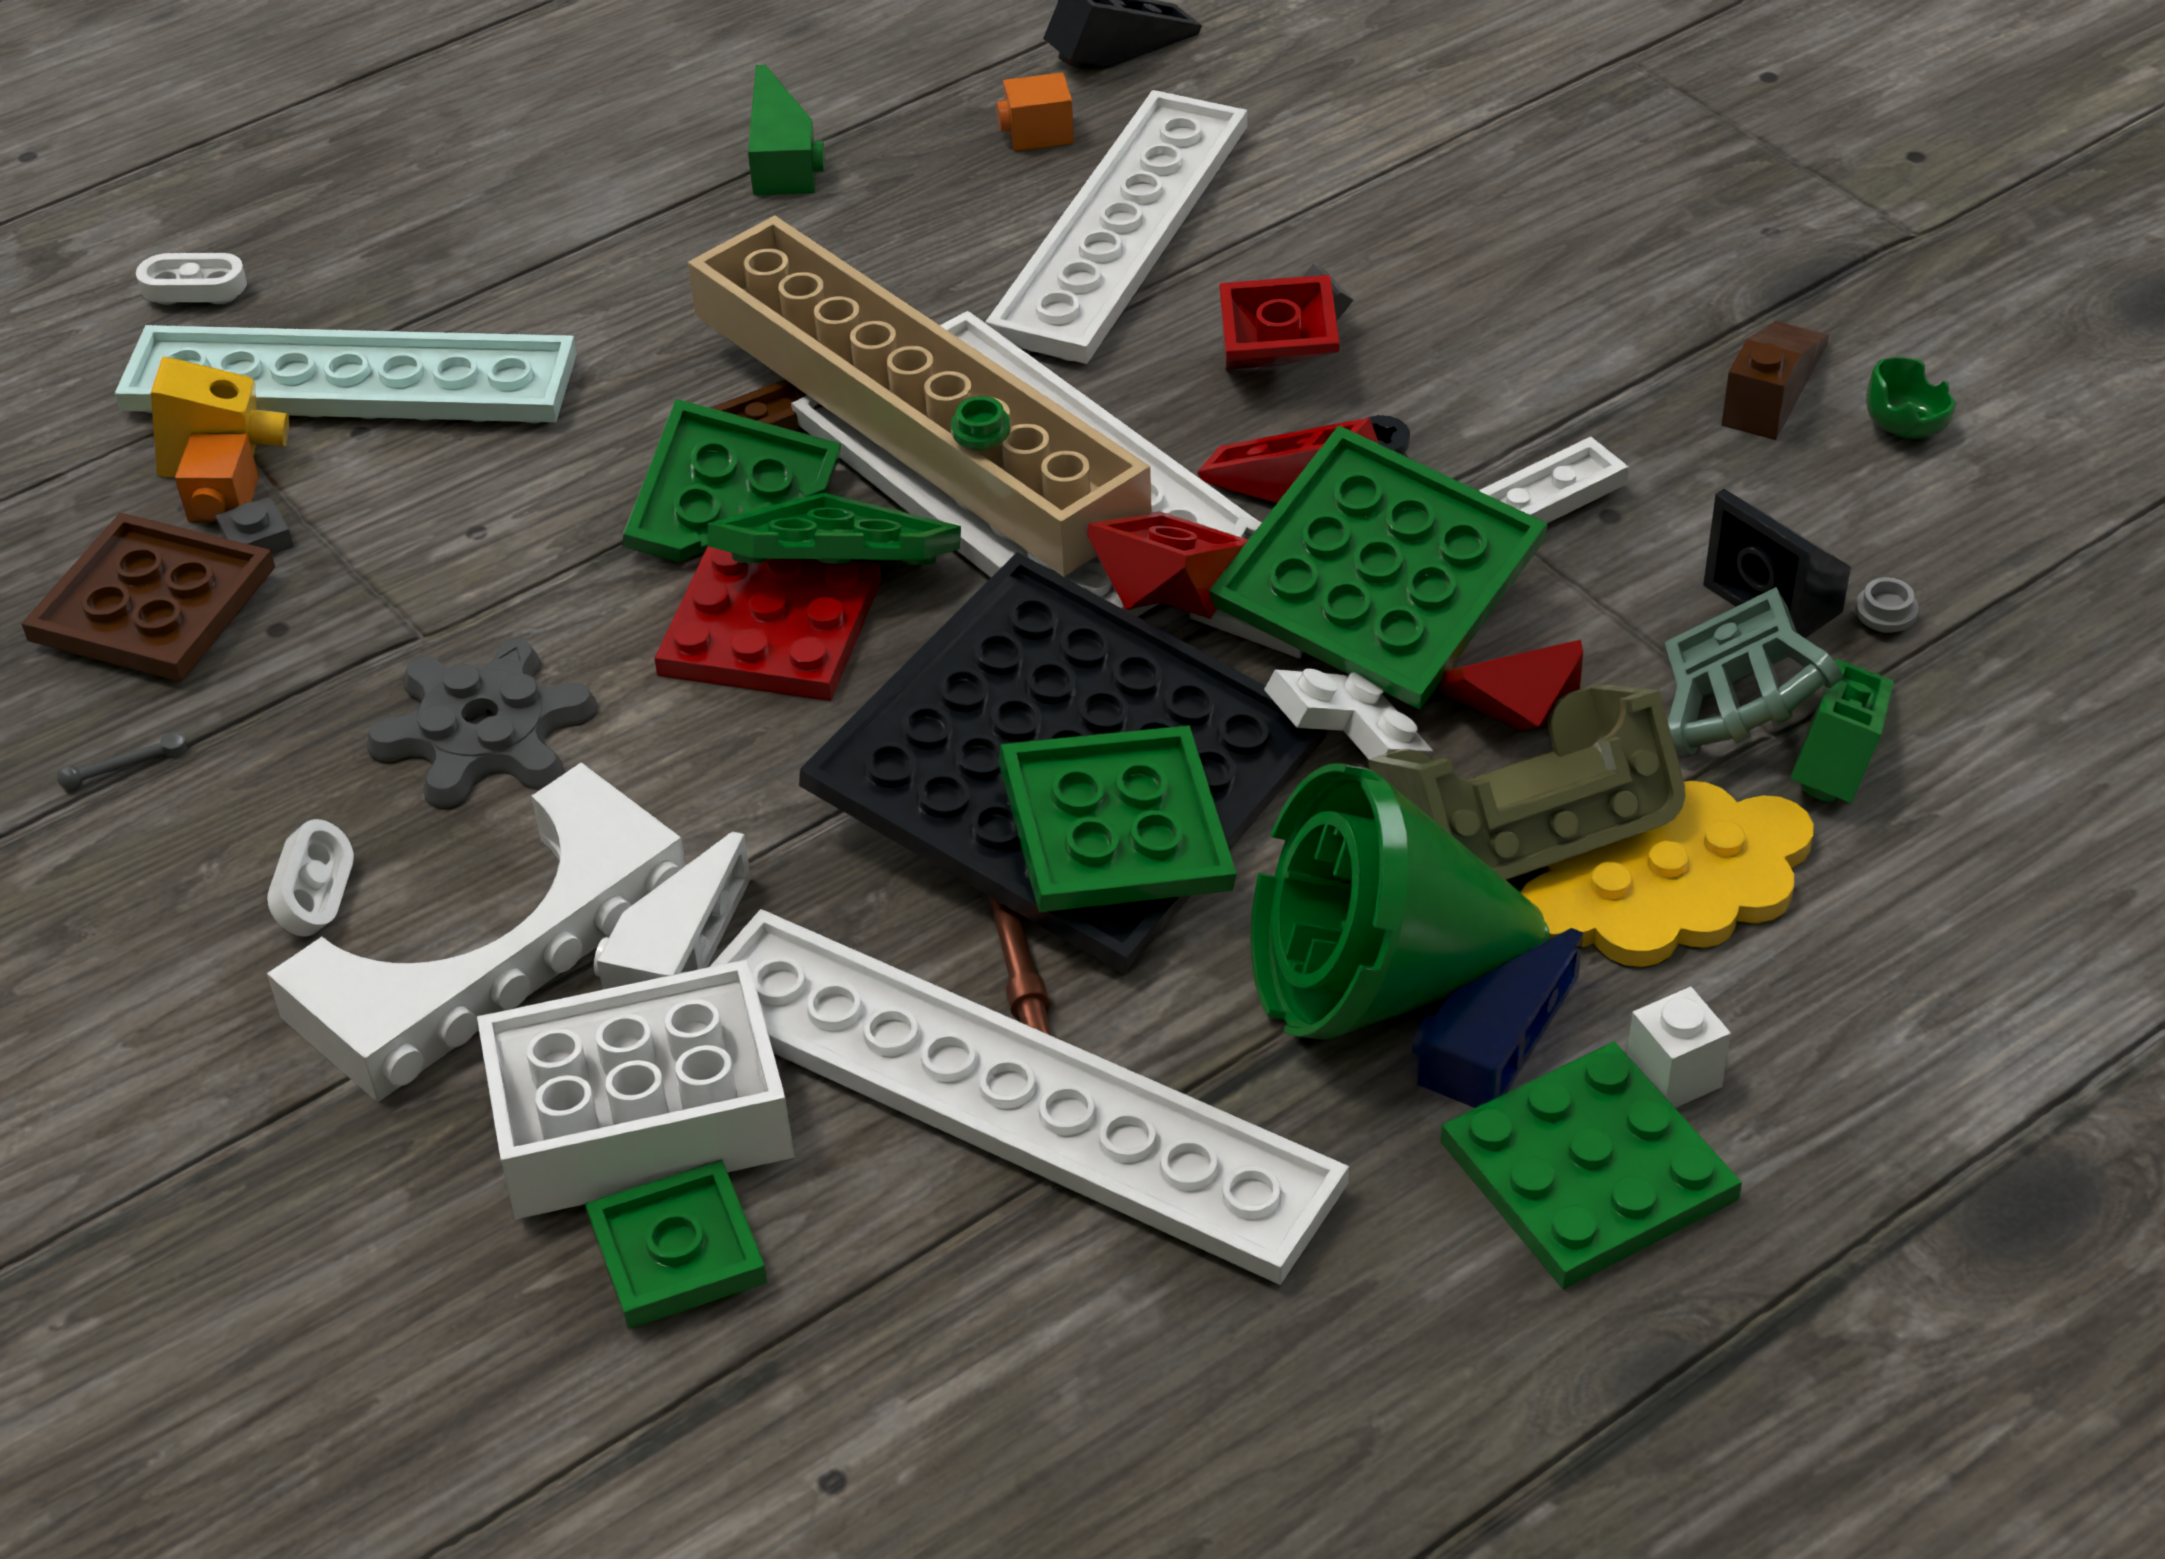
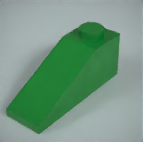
M756 65L748 145L753 195L815 193L816 172H825L824 141L814 140L812 119L767 65Z
M1835 658L1834 661L1840 668L1843 679L1830 689L1825 686L1823 687L1790 779L1801 783V789L1817 799L1835 802L1839 798L1852 803L1881 737L1894 681Z

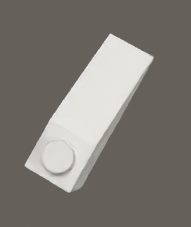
M737 832L729 833L621 914L610 937L602 938L595 953L594 972L596 976L601 978L603 990L708 967L751 880L744 834Z

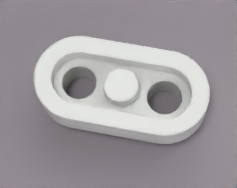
M229 253L158 254L144 260L136 270L137 280L143 297L164 305L177 302L226 304L233 301L247 286L242 261L237 256Z
M320 819L309 820L293 832L284 844L268 891L267 900L270 912L277 923L294 935L311 936L332 921L338 912L353 865L354 854L348 838L334 824Z

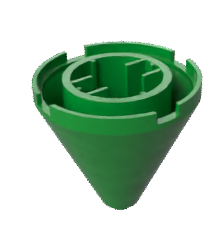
M1340 763L1328 764L1316 769L1296 787L1274 824L1270 836L1285 840L1275 875L1258 872L1251 915V961L1254 982L1262 1007L1268 1017L1280 1018L1286 1021L1288 1025H1285L1283 1032L1288 1035L1317 1040H1327L1528 970L1535 964L1537 959L1544 955L1548 947L1549 928L1544 921L1541 910L1383 777L1372 770Z

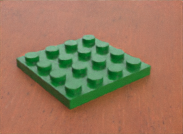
M1338 425L1212 585L1209 593L1215 608L1349 675L1352 672H1356L1383 689V692L1421 710L1443 680L1444 671L1451 669L1547 537V523Z

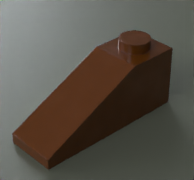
M1775 321L1749 337L1728 372L1721 426L1777 440L1828 344L1829 335Z

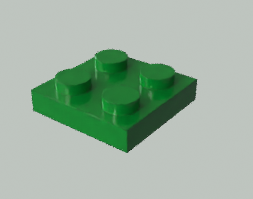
M723 1160L585 1203L589 1223L628 1329L768 1283L765 1265Z

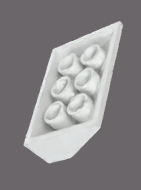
M749 959L477 1016L500 1159L515 1220L584 1205L587 1202L718 1160H723L727 1172L795 1158L786 1099Z

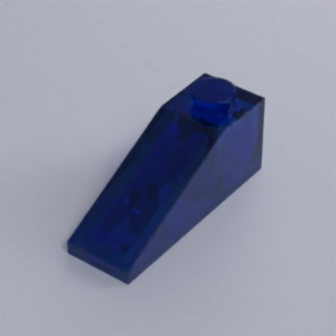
M1570 928L1450 993L1435 1017L1426 1015L1415 1034L1412 1052L1419 1055L1417 1085L1473 1108L1507 1093L1579 978L1584 932Z

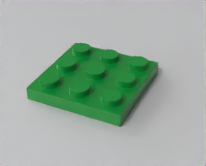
M1190 726L1001 744L999 765L1039 912L1233 891L1237 873Z
M1615 1041L1441 1125V1144L1562 1289L1738 1201L1740 1197L1742 1181Z

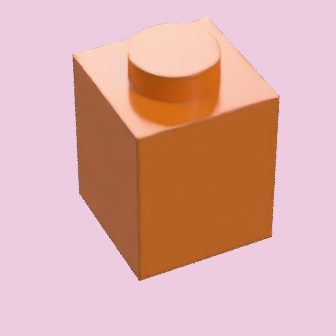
M1063 72L1003 80L1004 101H996V116L999 131H1008L1013 151L1074 144L1072 98Z
M191 433L175 476L188 522H217L215 515L235 509L241 504L251 502L259 475L248 434Z

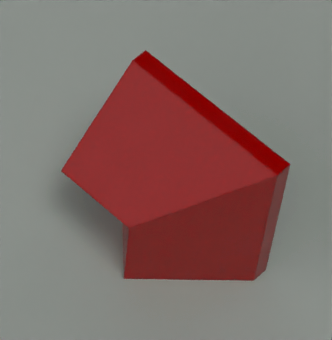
M1330 275L1219 283L1225 370L1282 366L1340 352Z
M1161 511L1089 523L1087 536L1126 610L1164 603L1211 619L1217 611V608L1213 605L1209 589L1248 541V539Z
M1581 639L1444 671L1443 680L1435 691L1519 731L1548 724L1547 720L1550 710L1555 702L1562 696L1580 689L1584 652Z

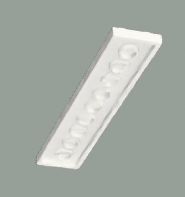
M760 909L710 966L749 959L774 1054L1279 1285L1288 1275L1348 1185L1349 1166L765 910Z

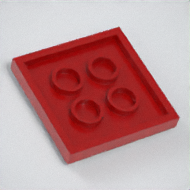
M707 547L654 657L657 676L832 701L881 584L880 563L854 559L845 564H828L819 562L817 559H768L761 563H741L732 560L731 552Z

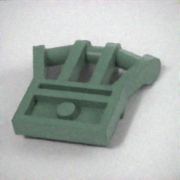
M1777 587L1664 642L1677 683L1668 719L1677 757L1696 753L1698 746L1733 739L1737 744L1752 736L1750 730L1773 719L1779 724L1793 717L1791 710L1823 685L1830 689L1843 679V674L1835 661L1824 650L1796 632L1787 604ZM1790 657L1805 667L1780 687L1773 665ZM1755 674L1762 697L1740 707L1733 684ZM1715 694L1721 716L1697 721L1702 699Z

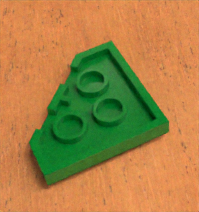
M675 399L623 533V547L676 562H682L705 552L708 547V523L822 492L827 493L840 458L841 443Z
M822 492L708 523L707 546L731 552L732 560L741 563H761L768 559H817L819 562L828 564H845L851 562L852 559L901 560L904 563L913 565H928L936 562V556L960 549L961 526Z

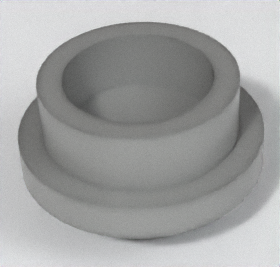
M1883 577L1869 582L1858 595L1855 612L1859 620L1873 630L1882 633H1892L1905 630L1914 624L1918 614V603L1914 598L1913 589L1907 583L1896 578Z

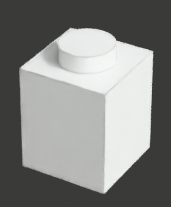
M1688 987L1632 1012L1627 1055L1667 1100L1677 1108L1722 1088L1731 1032L1694 989Z

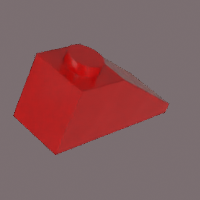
M1369 417L1222 445L1199 468L1197 473L1199 478L1205 483L1278 503L1338 425L1378 444L1379 442Z

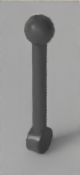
M171 732L165 734L161 738L160 743L79 769L74 766H65L59 771L57 780L62 788L75 790L81 785L82 780L157 756L179 757L187 751L186 739L182 733Z

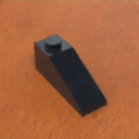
M1058 0L1043 39L1058 50V58L1070 66L1084 69L1087 64L1109 67L1198 35L1202 25L1176 4L1157 0Z

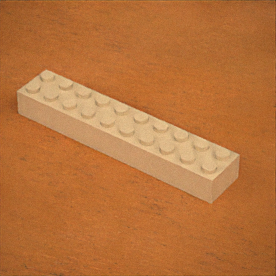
M777 216L770 217L688 261L695 315L1063 577L1097 556L1087 536L1089 523L1152 513L1151 470L1148 464ZM975 396H987L998 400L1002 404L1003 410L1010 417L1011 431L1007 439L988 450H973L957 443L951 434V419L956 414L957 406L965 399Z

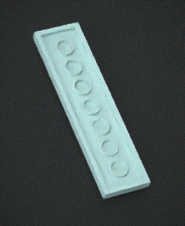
M145 325L114 394L120 411L152 413L151 390L162 357H170L251 377L256 384L257 410L281 412L292 416H308L312 418L330 416L361 417L364 419L405 418L423 421L443 419L471 420L474 422H557L576 359L577 349L574 336Z

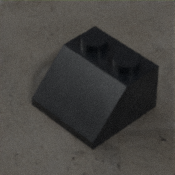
M1722 489L1715 494L1703 586L1735 607L1777 587L1787 604L1796 632L1804 638H1807L1843 612L1851 566L1726 489Z

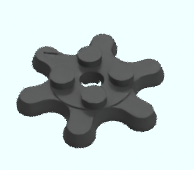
M513 639L503 643L498 648L493 660L480 669L470 664H457L447 668L433 657H419L408 664L403 681L408 695L416 698L421 704L416 710L407 715L385 718L373 724L367 739V750L371 757L383 762H392L407 757H420L430 761L433 767L427 774L423 793L425 800L437 808H451L463 803L469 797L474 783L481 777L492 773L502 772L511 774L523 786L529 789L540 790L564 774L563 762L550 747L544 744L546 737L558 728L580 725L591 720L597 712V701L589 689L580 683H567L553 687L537 686L533 676L540 666L538 654L527 641L521 639ZM488 710L492 711L493 716L483 719L479 724L469 723L474 718L486 716Z

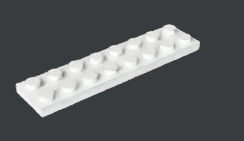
M1152 90L985 323L1020 349L1059 357L1066 361L1087 364L1247 129V110Z

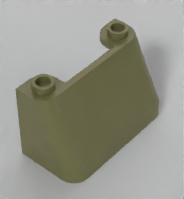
M1594 684L1570 692L1555 702L1548 716V733L1553 751L1467 780L1461 779L1454 773L1451 760L1440 758L1432 761L1426 754L1412 749L1395 750L1367 760L1370 770L1383 777L1505 880L1663 826L1675 819L1682 810L1685 800V784L1660 690Z

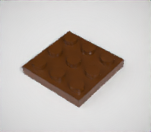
M120 512L21 624L26 639L29 642L181 682L275 569V564L269 549Z

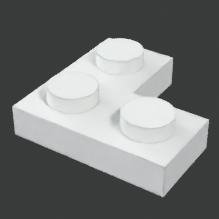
M1275 669L1264 689L1297 728L1344 731L1368 759L1401 749L1416 750L1426 754L1429 758L1434 753L1430 746L1416 732V724L1409 717L1398 712L1382 694L1383 689L1356 672H1352L1350 675L1327 674L1315 669H1305L1303 672Z

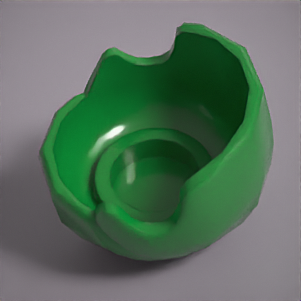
M1895 356L1879 360L1872 371L1866 392V405L1871 419L1883 430L1903 438L1921 439L1938 434L1948 426L1956 408V402L1949 393V383L1942 381L1937 386L1929 383L1925 374L1924 362L1917 359Z

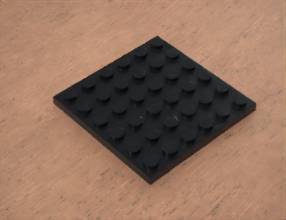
M1016 552L800 768L799 786L1125 974L1190 896L1039 912L999 765L1001 744L1190 726L1230 850L1326 738L1327 730L1297 728L1264 690L1266 686Z

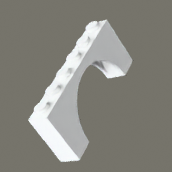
M580 763L531 796L540 839L551 849L560 862L556 877L546 897L521 924L496 941L474 951L448 959L421 963H390L359 957L336 947L323 937H320L267 973L280 1017L378 1103L400 1086L413 1081L420 1072L455 1047L465 1044L479 1031L477 1016L517 1007L527 996L558 974L571 969L578 960L597 948L602 938H609L625 910L686 866L681 837L583 763Z

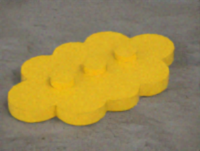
M1685 781L1684 804L1674 820L1652 830L1541 867L1542 875L1527 882L1520 893L1534 903L1543 914L1544 921L1549 928L1547 949L1569 951L1594 943L1598 950L1610 960L1625 966L1645 967L1655 965L1669 958L1678 944L1699 948L1717 946L1730 938L1735 930L1737 921L1761 923L1774 920L1785 913L1792 901L1794 890V873L1792 868L1804 862L1811 851L1814 823L1807 811L1797 803L1782 797L1762 795L1736 802L1730 794L1718 786L1707 782Z

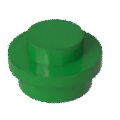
M975 396L965 399L957 406L956 414L951 419V434L954 440L960 445L973 450L991 449L1006 440L1011 431L1010 417L1003 410L1002 404L998 400L987 396Z

